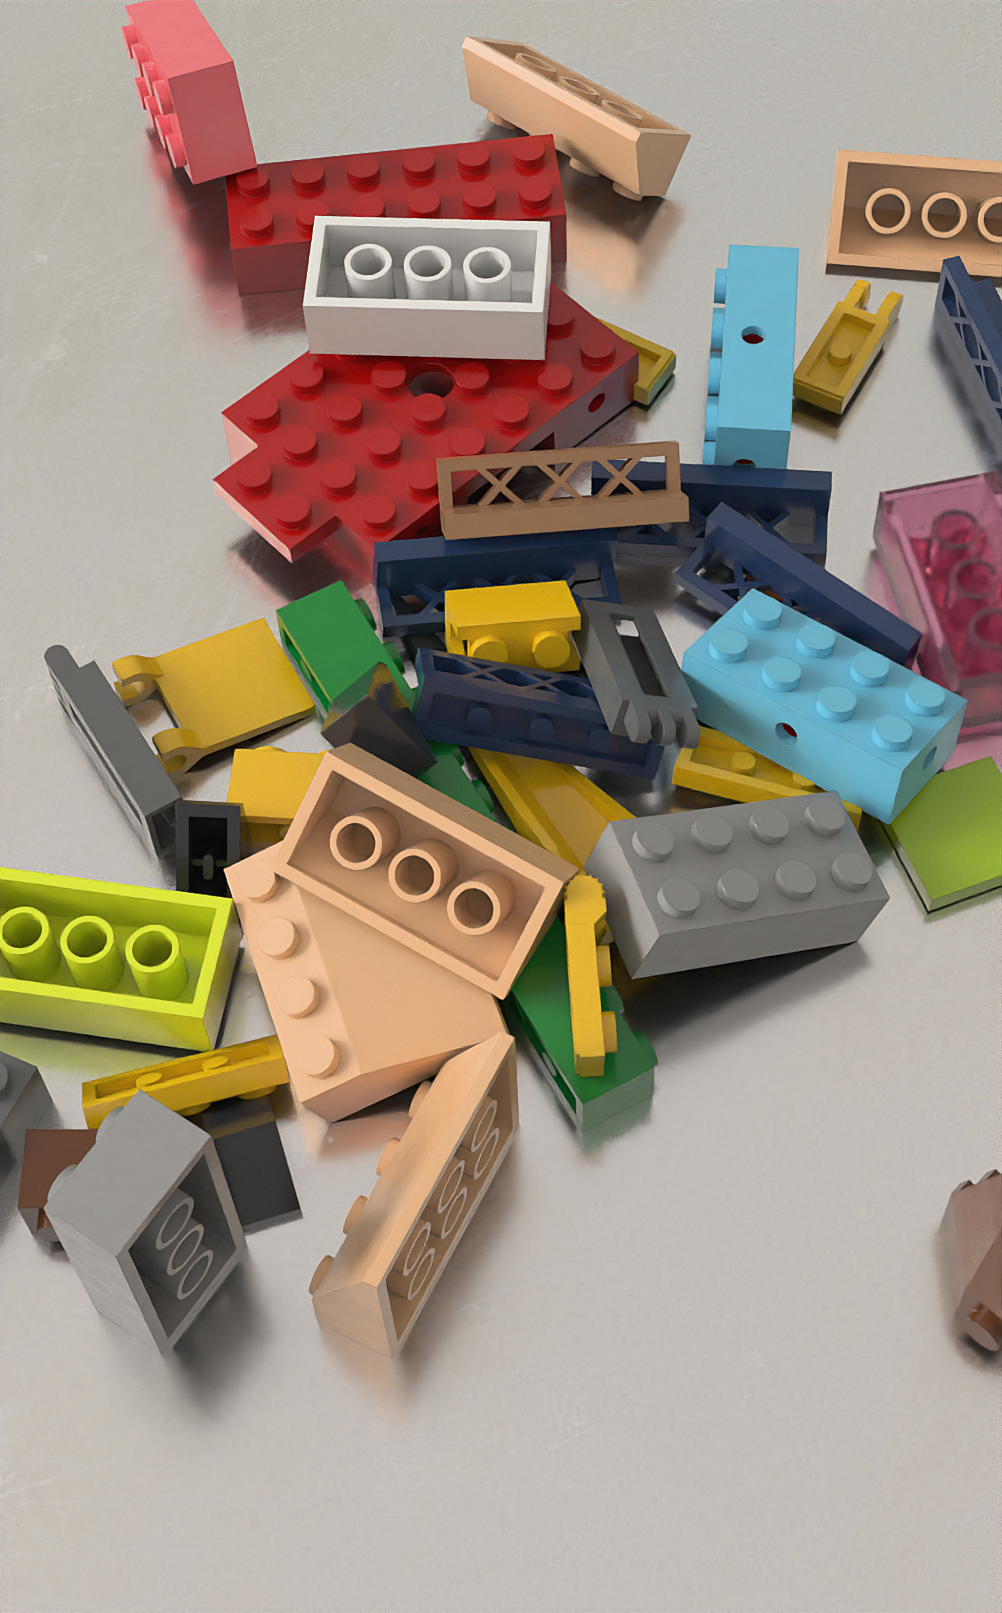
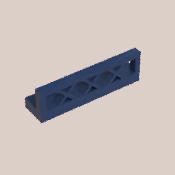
M960 256L943 259L935 307L1002 442V300L991 278L972 282Z
M626 460L607 461L618 470ZM593 461L591 495H596L613 476L598 461ZM639 461L625 476L640 491L666 489L665 462ZM680 463L681 491L689 498V522L697 529L686 537L670 536L660 527L664 524L661 523L637 525L626 534L617 533L619 541L616 553L690 557L704 541L707 517L723 502L817 565H825L832 472ZM620 482L611 493L631 491ZM788 525L814 526V544L789 543L779 532Z
M723 502L707 517L704 541L675 572L674 582L722 615L737 603L733 598L738 597L739 601L752 588L757 591L771 590L780 597H783L782 604L881 654L891 661L907 669H910L915 662L923 633ZM713 556L733 570L735 583L712 585L697 575V573ZM746 575H748L749 577H751V578L754 579L755 581H747V582H745V581H744V577H746Z
M609 527L446 540L442 536L374 542L372 580L382 637L445 632V591L564 580H566L568 587H570L575 580L600 578L604 597L585 599L623 605L614 570L619 541L616 528ZM570 590L575 604L579 608L581 599L584 598ZM414 595L428 604L419 614L394 616L390 597Z
M421 647L418 648L415 660L418 689L411 713L425 739L655 780L665 746L656 745L654 739H649L647 743L632 742L629 736L611 734L588 678Z

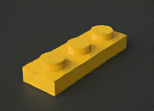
M699 726L700 740L697 748L680 749L674 765L672 784L744 803L828 792L815 785L812 781L775 763L726 734ZM841 799L856 831H858L863 809Z
M278 1034L83 1082L82 1109L88 1129H99L107 1115L118 1106L125 1107L139 1089L180 1116H187L205 1110L213 1101L236 1095L242 1099H253L268 1095L277 1088V1085L288 1083L290 1080Z

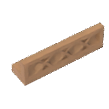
M676 440L436 458L441 531L446 540L689 521V498L681 491L679 442ZM665 456L666 489L640 491L625 477L642 457ZM627 459L618 470L607 460ZM598 461L613 476L596 495L581 496L566 480L582 462ZM568 463L559 474H556L547 466L549 464ZM537 465L553 481L537 499L521 500L505 485L522 466ZM508 468L499 479L487 470ZM477 470L493 484L477 504L453 505L451 472ZM620 482L631 491L611 493ZM560 487L571 495L570 497L551 498ZM500 491L511 500L491 502Z

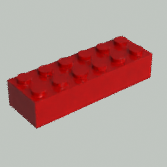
M553 134L257 164L258 167L225 176L231 252L239 295L305 289L315 216L550 222L551 263L567 261V214Z

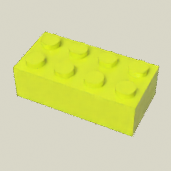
M0 867V1022L205 1052L214 1050L242 938L233 899Z

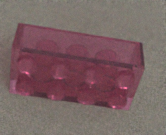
M998 471L880 492L872 537L901 619L923 633L916 655V662L921 676L968 700L960 729L1001 722L1002 482Z

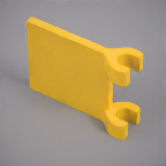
M264 617L156 657L129 655L112 663V670L118 679L117 682H114V689L123 706L137 704L158 689L179 728L166 729L152 736V743L158 752L156 757L170 779L188 771L198 760L207 754L316 713L315 703Z

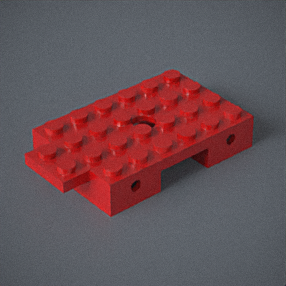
M551 281L545 360L313 354L308 350L221 412L230 456L236 463L213 479L215 492L291 563H294L319 543L325 541L373 585L374 542L444 536L441 531L436 458L526 452L535 445L539 446L542 450L572 448L634 401V384L639 379V352ZM425 372L443 373L451 378L454 383L451 392L443 398L431 393L415 397L409 390L411 381L416 376ZM495 468L487 470L491 474L496 476L505 468ZM477 470L451 472L453 505L468 504L467 497L489 480Z

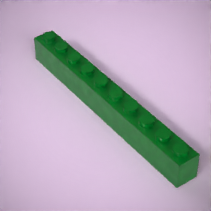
M341 580L275 610L282 646L326 717L333 700L378 661L387 665L412 712L418 686L410 688L403 677L405 675V668L395 646L390 641L382 644L374 632L377 630L376 622L363 598L354 600ZM426 739L438 763L417 780L497 823L492 815L495 809L486 787L478 778L470 781L462 769L464 759L459 746ZM509 826L506 827L510 831L514 832L512 828H510ZM556 916L542 942L502 1002L584 1132L653 1095L654 1069L658 1066V1058L647 1036L641 1030L632 1033L621 1016L624 1013L623 1003L612 984L607 987H599L601 1011L615 1012L617 1052L605 1053L604 1076L579 1077V1074H576L565 927L558 916Z

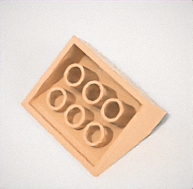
M283 841L224 869L299 1102L330 1123L438 1074L444 1062L500 1032L509 1034L495 995L270 870Z
M500 1032L444 1062L434 1082L425 1080L418 1088L409 1109V1117L412 1118V1121L401 1140L393 1137L387 1143L376 1169V1174L380 1176L368 1198L360 1195L355 1200L343 1226V1233L347 1236L335 1258L326 1255L312 1277L309 1294L313 1295L311 1300L318 1323L391 1359L394 1357L519 1125L515 1037L507 1033Z

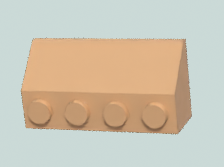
M466 36L462 48L470 100L489 110L486 116L488 120L511 130L519 127L530 133L529 136L553 134L556 153L560 150L572 157L569 164L573 168L594 177H599L601 173L614 181L612 186L614 191L627 198L641 201L643 196L666 195L691 137L690 134L522 42Z
M837 150L826 263L941 272L943 259L960 256L969 275L1002 277V161Z
M348 743L325 753L270 870L504 1000L553 924L564 902L565 886H568V880H573L575 875H578L580 868L356 745Z

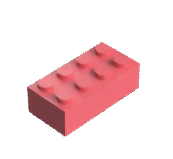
M146 0L125 6L129 25L121 27V32L130 60L134 59L140 76L134 78L137 95L142 109L147 110L153 129L157 128L163 147L168 148L174 167L179 168L183 166L194 185L258 167L234 61L193 0Z

